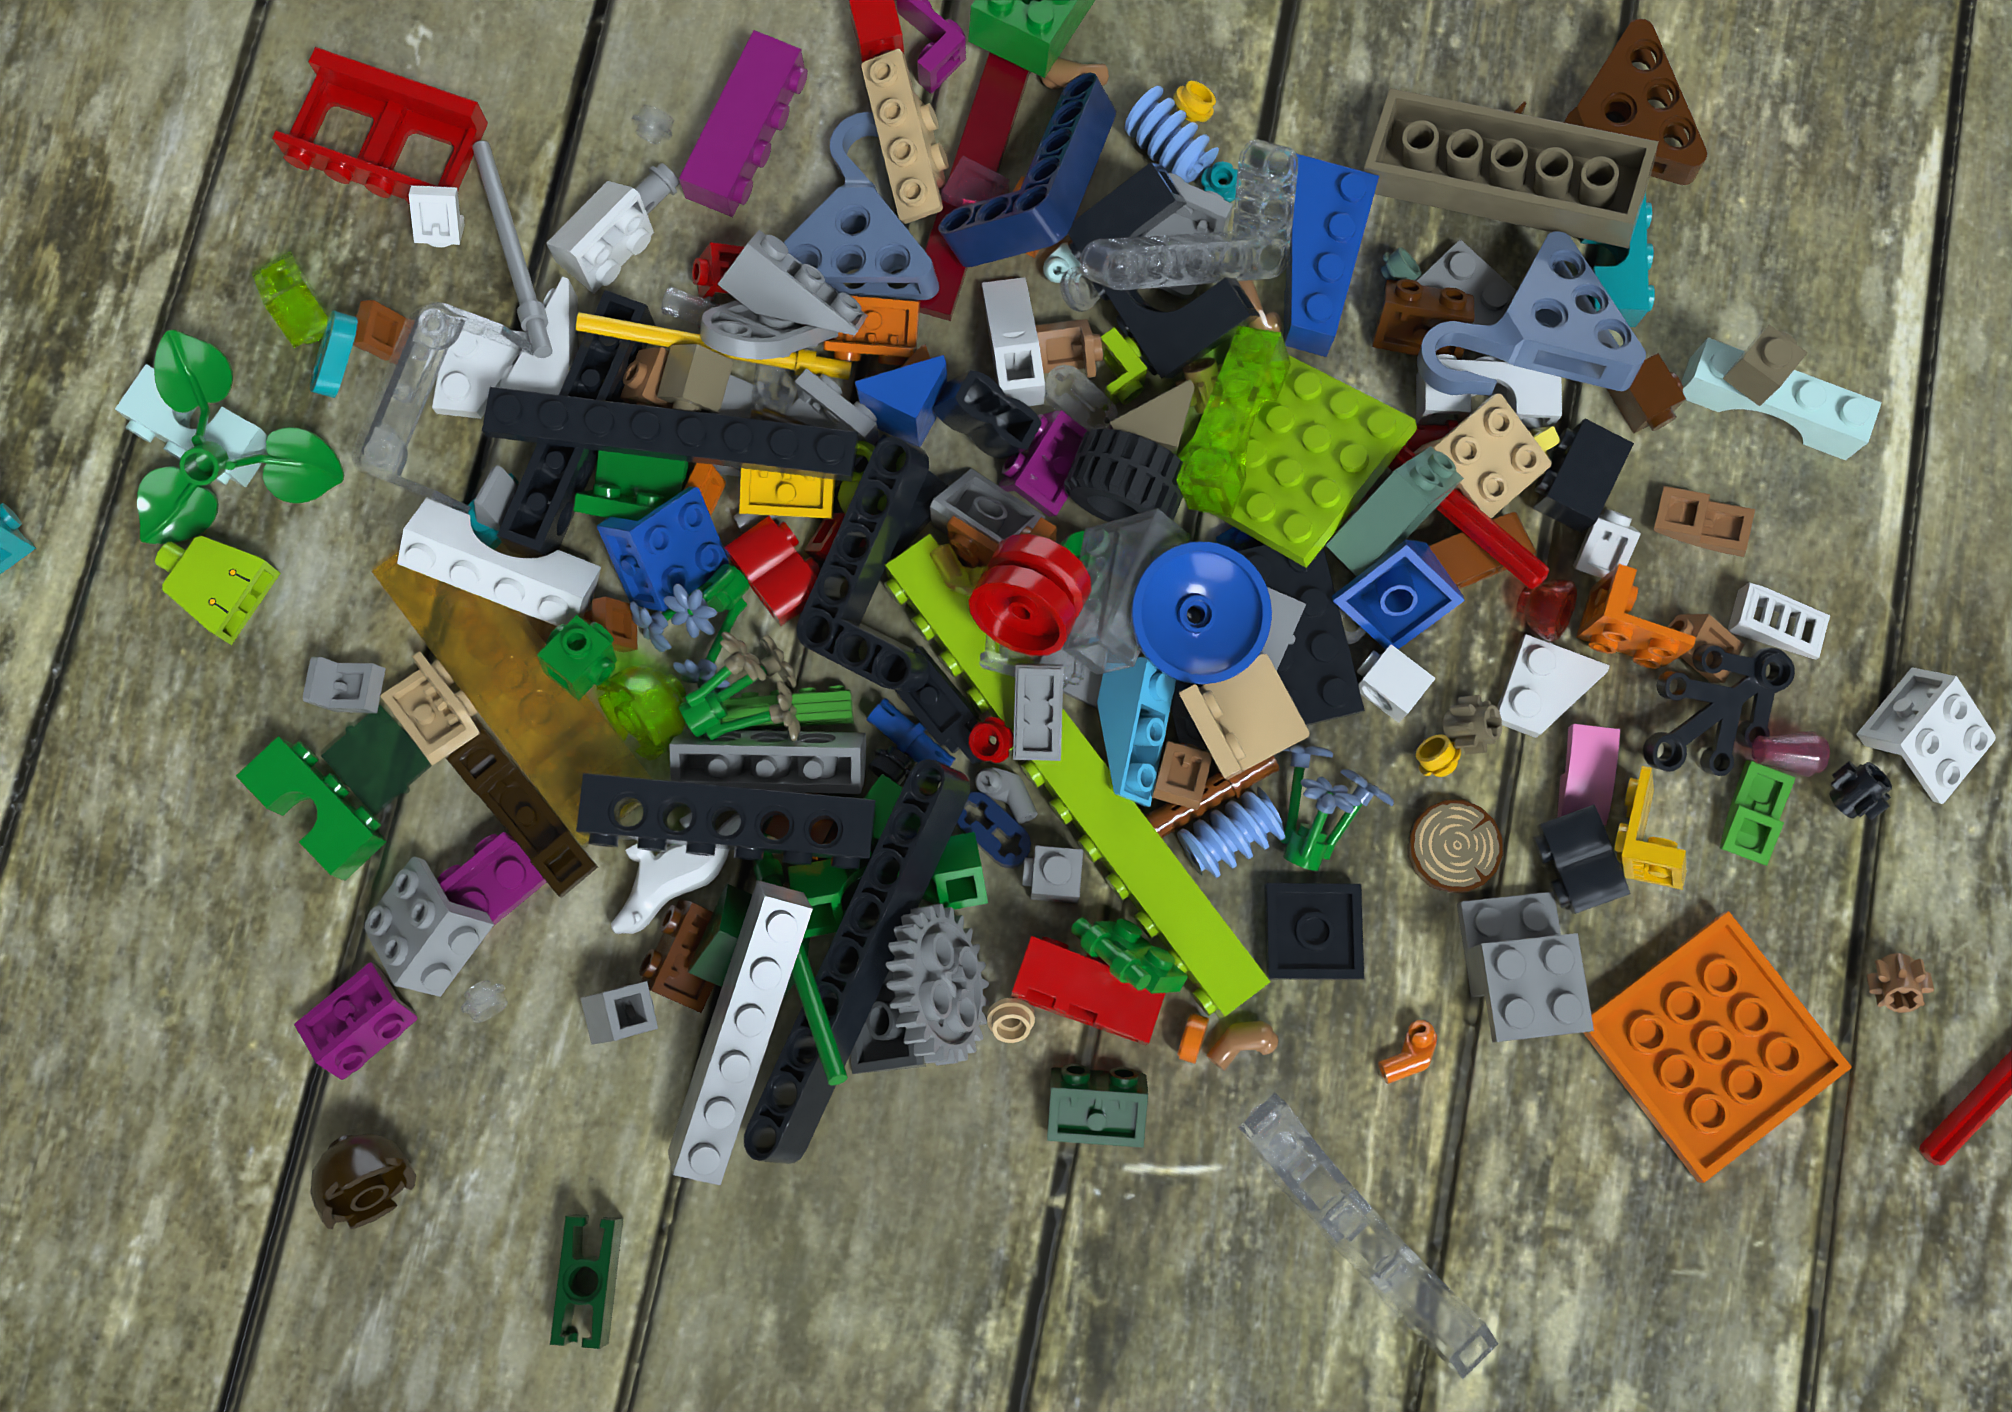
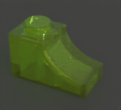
M291 251L252 272L263 305L293 348L303 343L312 344L323 338L329 314Z

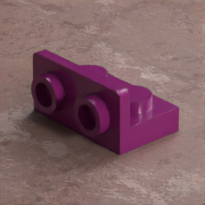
M1062 410L1038 415L1042 424L1028 450L1007 459L1002 468L1004 477L998 485L1006 492H1017L1048 517L1057 516L1069 496L1064 490V482L1082 438L1088 431Z
M506 832L501 833L499 836L491 834L483 839L474 848L473 852L475 855L461 867L459 864L453 865L436 879L449 902L488 913L494 926L547 883L532 865L531 859L513 837Z
M370 962L294 1023V1026L316 1064L343 1080L359 1070L387 1044L397 1039L418 1017L410 1007L400 1001L382 970Z

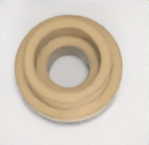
M1018 998L1001 999L995 1002L987 1012V1025L998 1040L1006 1043H1016L1024 1040L1035 1023L1032 1006Z

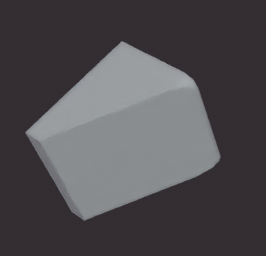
M498 465L491 469L474 500L477 522L499 531L518 488L515 481Z

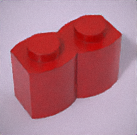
M768 516L724 548L727 557L734 567L744 574L751 589L781 627L803 611L821 568L812 557L804 561L794 547L799 544V541L784 521L777 525Z

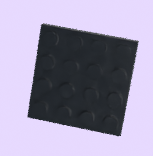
M1267 545L1237 551L1256 567L1268 588L1306 604L1293 633L1296 638L1295 642L1292 645H1288L1277 669V673L1305 725L1309 726L1363 713L1365 709L1339 607L1332 600V595L1335 594L1324 547L1307 568ZM1191 606L1188 609V620L1194 624L1199 622L1201 614L1196 607ZM1176 680L1171 711L1179 743H1189L1197 746L1201 751L1207 750V745L1179 695L1181 691L1195 684ZM1196 684V685H1197L1198 687H1201V686H1203V685H1205V684Z

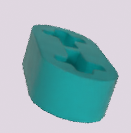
M334 310L331 312L313 368L310 382L311 392L332 398L336 397L354 343L358 323L357 317Z

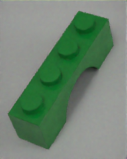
M975 832L950 837L922 899L933 905L943 904L944 908L952 907L954 910L988 903ZM831 859L812 862L811 865L788 867L790 889L803 892L813 908L803 938L837 932L868 862L860 861V869L831 867Z

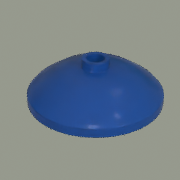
M1190 542L1162 553L1144 570L1132 596L1131 625L1142 653L1159 671L1185 683L1212 684L1238 675L1258 657L1265 646L1271 628V599L1261 574L1242 554L1218 543ZM1191 606L1196 607L1201 614V618L1196 624L1191 623L1187 618V611Z

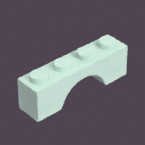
M1707 338L1689 359L1681 381L1683 394L1687 401L1716 412L1745 409L1775 416L1791 424L1800 432L1803 438V445L1843 460H1847L1869 442L1881 406L1879 401L1794 370L1782 386L1761 406H1758L1723 379L1744 353L1743 350Z

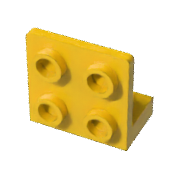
M1642 766L1639 779L1630 778L1628 783L1625 806H1628L1626 817L1630 818L1629 824L1620 823L1615 841L1617 860L1619 863H1623L1625 878L1683 890L1687 872L1686 850L1678 849L1676 842L1665 838L1649 837L1647 842L1643 841L1654 794L1652 767Z

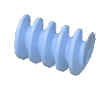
M1155 86L1147 91L1133 106L1126 119L1124 129L1128 136L1136 137L1137 145L1141 149H1148L1147 153L1152 161H1160L1159 165H1163L1167 173L1176 174L1186 183H1190L1200 177L1204 170L1212 165L1218 155L1219 148H1212L1205 152L1204 149L1210 141L1209 136L1203 134L1193 140L1198 125L1195 122H1191L1182 128L1181 125L1186 118V112L1179 110L1170 115L1169 113L1172 111L1175 101L1172 98H1167L1158 103L1163 94V88Z
M1257 787L1258 797L1249 791L1241 796L1242 806L1232 800L1225 805L1226 816L1218 810L1212 811L1209 814L1210 826L1203 820L1195 821L1193 823L1194 835L1186 829L1178 831V839L1185 854L1201 876L1202 871L1206 869L1214 877H1220L1218 864L1220 860H1223L1232 869L1237 867L1234 852L1238 850L1246 858H1252L1253 853L1250 843L1253 841L1264 850L1268 849L1269 843L1266 835L1268 832L1273 833L1280 841L1285 839L1281 818L1270 798L1260 787Z

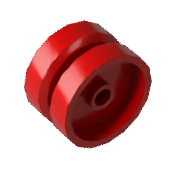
M1032 534L1011 535L1000 541L985 569L986 571L983 572L968 600L970 614L984 633L1004 647L1030 656L1050 655L1061 650L1076 622V618L1092 591L1091 577L1082 561L1064 546L1048 538Z

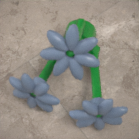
M723 564L707 582L689 595L680 584H675L673 588L675 597L666 596L663 599L664 603L669 607L665 612L660 613L656 611L650 616L645 607L640 609L634 601L631 602L632 620L636 625L644 628L642 631L643 637L648 640L651 639L654 647L659 652H664L672 648L662 635L663 629L668 626V620L671 619L674 625L686 622L687 632L692 638H696L700 630L708 635H713L715 629L707 619L716 616L717 612H723L727 609L729 612L706 658L700 659L698 665L689 659H686L684 664L678 662L673 664L674 669L681 674L680 678L683 682L697 683V687L700 688L715 674L717 669L715 662L723 647L720 644V641L724 640L721 634L723 632L730 633L738 615L747 607V603L742 597L749 590L750 585L744 574L737 568ZM724 680L713 691L718 693L728 687L730 683Z
M1296 744L1283 750L1292 752L1290 766H1294L1287 823L1284 830L1285 839L1281 840L1282 843L1287 845L1283 858L1302 868L1318 871L1323 859L1330 860L1336 843L1362 805L1367 806L1373 796H1376L1390 806L1394 805V801L1389 794L1377 786L1368 783L1365 778L1348 769H1343L1340 773L1358 784L1352 795L1347 793L1348 788L1345 785H1336L1332 788L1331 783L1324 777H1318L1316 781L1303 779L1305 768H1309L1311 755L1333 757V753L1326 748L1314 746L1305 748L1300 744ZM1302 786L1307 788L1303 793L1304 796L1318 799L1315 805L1318 811L1312 825L1301 823L1299 830H1297ZM1337 806L1345 811V813L1326 839L1327 833L1322 828L1328 814H1332Z

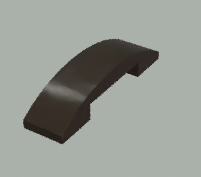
M482 728L479 731V735L456 749L446 759L470 789L482 799L531 859L532 865L555 893L562 898L596 870L598 866L542 795L493 738Z

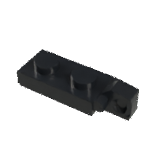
M916 646L914 650L925 656L929 663L930 674L928 681L917 691H895L940 746H946L951 753H956L961 749L972 764H980L983 760L977 758L969 746V736L973 727L978 722H982L978 718L979 714L923 646ZM904 659L899 662L896 669L899 681L904 677L907 669Z

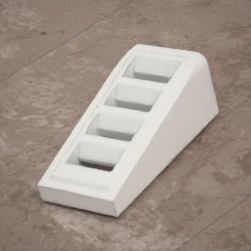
M1749 582L1738 590L1728 631L1816 660L1820 657L1830 615L1771 589ZM1757 606L1763 608L1760 622L1753 619ZM1773 611L1780 613L1776 629L1769 626ZM1789 616L1796 618L1792 636L1785 633ZM1806 621L1814 624L1809 643L1801 640Z

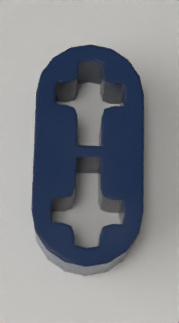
M980 792L969 793L957 826L964 834L975 832L978 847L996 864L1004 868L1019 867L1024 863L1025 857L1028 858L1030 854L1031 841L1028 833L989 796ZM970 804L974 808L981 804L986 806L984 817L992 824L989 830L978 821L973 822L971 825L965 822L968 817L965 809L967 805ZM998 830L1007 839H1011L1015 835L1021 839L1018 844L1021 854L1017 857L1012 853L1007 854L1005 857L1000 855L999 852L1002 844L993 834Z

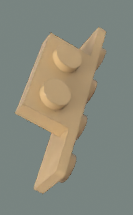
M896 49L863 62L861 68L898 217L903 224H907L940 212L943 209L939 189L947 185L943 170L948 169L949 164L942 145L936 143L933 131L939 129L934 109L930 103L924 105L913 91L905 55L900 49Z

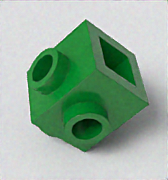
M578 615L567 625L563 623L557 626L549 635L546 646L537 654L543 672L578 701L594 685L599 686L603 684L613 673L615 663L617 662L612 645L614 642L612 635L599 623L593 621L589 625Z

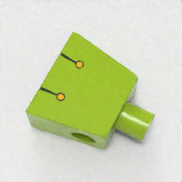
M200 535L193 539L187 550L173 542L164 544L155 558L156 565L170 573L162 584V590L209 632L230 645L233 644L281 574L260 557Z

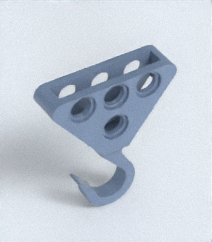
M862 112L849 116L835 128L830 139V152L845 184L838 187L783 243L787 246L789 254L802 264H809L819 270L824 276L825 282L839 293L902 300L931 299L939 291V282L931 258L878 194L875 185L847 156L850 146L856 140L866 136L879 137L873 112ZM862 230L860 233L853 234L856 231ZM859 269L854 273L847 274L851 270ZM903 269L898 273L890 274L894 270ZM843 283L865 284L860 288L850 289ZM887 283L909 284L904 288L894 289L888 286Z
M1555 231L1547 235L1506 313L1497 323L1488 326L1449 321L1434 326L1427 332L1422 341L1417 356V367L1423 380L1430 387L1448 395L1475 394L1491 396L1497 380L1465 370H1453L1444 366L1439 361L1435 351L1445 346H1456L1499 358L1513 366L1616 391H1625L1631 387L1646 358V351L1571 237L1564 232ZM1564 261L1571 262L1573 265H1575L1578 271V274L1575 277L1572 275ZM1586 295L1593 296L1598 300L1600 310L1596 311ZM1608 329L1614 330L1621 335L1623 339L1622 346L1619 347Z

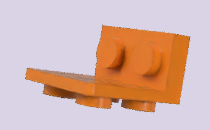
M1618 564L1591 587L1576 638L1589 642V647L1598 652L1613 654L1617 651L1632 656L1634 663L1646 668L1657 669L1661 666L1664 667L1692 649L1696 637L1626 614L1633 608L1638 594V587L1633 586L1637 569Z

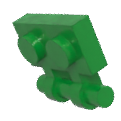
M1080 918L1071 928V932L1081 940L1080 946L1092 957H1100L1110 966V973L1122 983H1130L1137 990L1146 988L1151 994L1180 992L1188 978V975L1174 964L1175 958L1169 952L1151 945L1141 936L1142 930L1128 920L1095 921L1092 925L1085 918Z

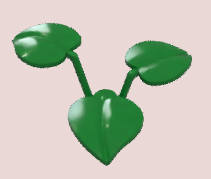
M174 329L165 332L159 342L155 355L154 377L157 390L163 401L174 411L186 413L199 406L200 416L196 433L191 439L194 447L182 455L179 463L180 468L174 466L156 468L149 472L139 485L137 508L140 520L141 542L150 544L175 543L195 537L208 529L216 519L219 503L215 494L203 487V485L212 483L225 473L226 470H234L237 467L256 463H267L262 474L265 486L276 498L289 503L300 504L310 502L343 482L344 470L334 450L322 438L303 428L283 427L274 430L266 439L267 455L256 454L237 459H229L225 449L218 443L205 441L204 436L210 414L208 403L219 402L230 393L233 384L231 364L221 350L204 340Z

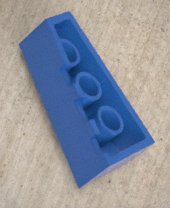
M1293 153L1286 174L1285 187L1287 204L1285 211L1286 251L1284 269H1286V288L1284 291V346L1327 357L1338 329L1378 183V175Z

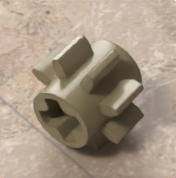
M1480 695L1459 697V705L1450 706V710L1444 715V734L1451 742H1455L1454 747L1456 749L1464 748L1465 754L1487 753V744H1495V740L1501 736V714L1497 707L1491 705L1490 701L1482 702Z

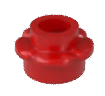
M987 717L985 722H978L973 727L969 736V746L972 753L983 761L1003 762L1009 757V749L1014 745L1012 729L1006 728L1005 722L998 717ZM991 736L996 738L995 744L990 742Z

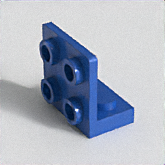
M690 486L639 521L609 517L597 525V529L630 603L634 601L639 607L665 612L669 607L664 603L663 599L666 596L675 597L673 591L675 584H680L689 595L706 583L721 565H729V560L698 487Z

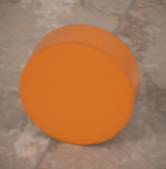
M1195 1013L1189 1016L1177 1056H1179V1059L1196 1064L1208 1027V1017Z

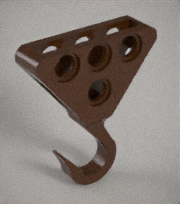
M1646 19L1633 20L1577 107L1569 112L1563 123L1659 141L1651 176L1680 185H1688L1695 180L1707 158V150L1654 26ZM1652 53H1653V54L1655 55V57H1656V63H1655V60H1654V58H1653V56H1652ZM1634 62L1643 63V64H1645L1649 69H1647V70H1640V69L1636 68L1635 66H1633L1632 63H1634ZM1667 90L1670 91V93H1671V95H1672V100H1671L1670 95H1669V93H1668ZM1524 101L1514 113L1523 114L1527 103ZM1648 101H1660L1665 108H1655ZM1606 115H1617L1623 122H1611L1607 119ZM1684 128H1685L1686 131L1688 132L1689 140H1688V137H1687V135H1686V133H1685ZM1664 138H1674L1682 146H1670L1665 142Z

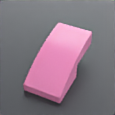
M1572 724L1568 727L1566 770L1560 776L1558 817L1595 805L1603 825L1606 826L1615 783L1620 729Z

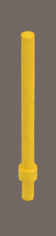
M578 312L576 331L669 348L671 345L698 344L730 359L794 370V375L798 376L807 368L817 375L824 374L828 377L849 380L851 362L816 356L817 351L801 349L784 358L745 359L726 355L708 347L701 340L700 334Z

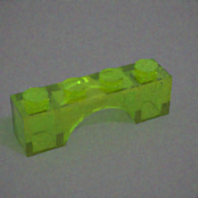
M1238 326L1176 479L1188 509L1232 517L1246 481L1247 446L1254 420L1259 409L1267 400L1277 402L1291 366L1281 332Z

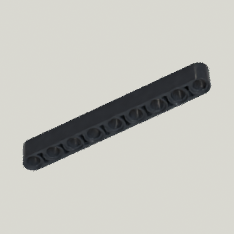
M922 760L909 773L815 978L844 1067L889 972L886 962L894 961L895 956L889 948V943L898 942L894 928L903 926L901 917L911 914V909L918 908L969 797L970 782L963 772L936 760ZM803 1006L745 1130V1150L752 1159L757 1161L791 1164L800 1160L809 1146L836 1085L828 1084Z

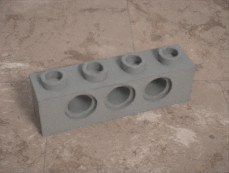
M680 729L669 744L670 779L674 782L793 793L861 794L866 779V733L800 731L796 741L792 742L789 731L735 730L727 732L711 741L707 733L697 738L690 729Z

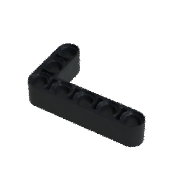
M892 436L880 441L870 457L800 615L796 629L800 643L811 651L883 688L913 692L921 689L928 681L930 668L925 656L861 623L929 469V457L925 450L904 439ZM905 452V464L900 470L897 471V459L900 456V454ZM886 494V507L881 513H878V501ZM866 537L868 541L867 550L860 556L859 544ZM847 579L849 584L848 593L844 598H841L840 587ZM828 621L830 631L826 640L823 641L821 631L823 625ZM866 640L868 651L865 658L861 660L858 651L861 643ZM904 659L907 669L904 677L899 681L896 669L899 662Z

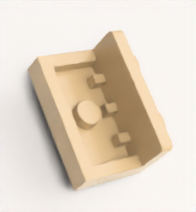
M419 651L412 655L419 670L381 694L380 697L433 766L480 733L471 719L477 713L471 701L462 690L453 694L448 686L454 682L443 665L438 660L430 664Z

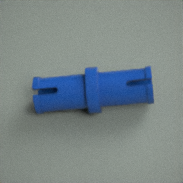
M884 698L880 703L881 705L878 704L866 719V721L872 723L895 743L898 750L910 756L916 763L931 759L951 766L956 760L955 757L949 755L925 734L926 728L921 723L915 725L889 703L887 698Z

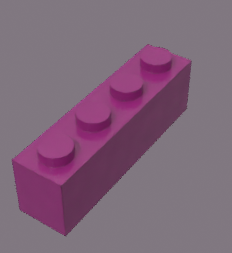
M753 30L679 177L686 199L732 218L739 204H746L753 188L752 178L757 168H763L770 156V141L776 130L781 131L784 128L790 111L788 105L794 93L800 94L805 86L808 70L804 67L802 50L800 48Z

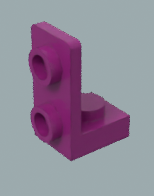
M896 0L898 14L932 41L924 47L917 60L919 84L932 94L966 60L965 34L956 22L951 19L945 20L938 15L928 0Z

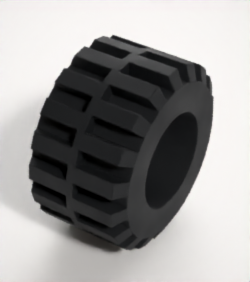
M1092 429L1087 431L1082 438L1064 482V490L1081 508L1106 522L1139 532H1164L1172 526L1190 481L1191 473L1181 459L1152 440L1121 430Z

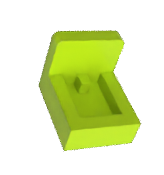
M1114 327L1100 337L1103 361L1117 377L1105 389L1104 402L1109 408L1120 401L1123 405L1128 404L1138 397L1144 390L1143 385L1147 373V367L1141 361L1140 356L1142 354L1136 343L1129 336L1123 338Z

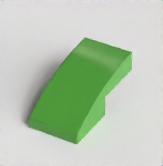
M1746 760L1730 804L1720 849L1767 866L1784 825V822L1779 819L1796 777Z

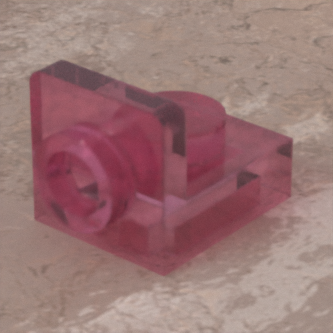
M962 156L941 191L942 200L959 208L1008 194L1010 179Z

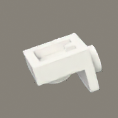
M411 186L409 202L414 243H428L434 247H447L451 244L460 245L465 224L464 216L460 215L457 188Z
M1606 509L1604 515H1600L1597 522L1589 527L1573 567L1603 578L1618 564L1627 566L1641 534L1633 526H1630L1632 518Z

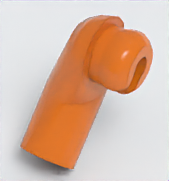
M1416 1020L1408 1027L1401 1053L1378 1062L1382 1077L1387 1084L1422 1072L1429 1067L1437 1045V1034L1431 1023L1426 1020Z

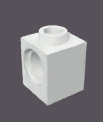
M1392 644L1389 645L1382 655L1373 650L1357 671L1358 674L1364 677L1358 684L1360 694L1398 723L1410 712L1436 679Z

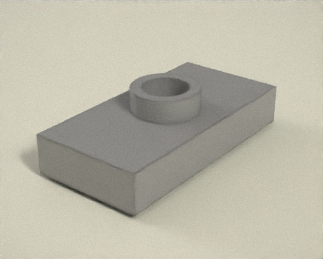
M1016 663L1013 760L1061 761L1063 664Z

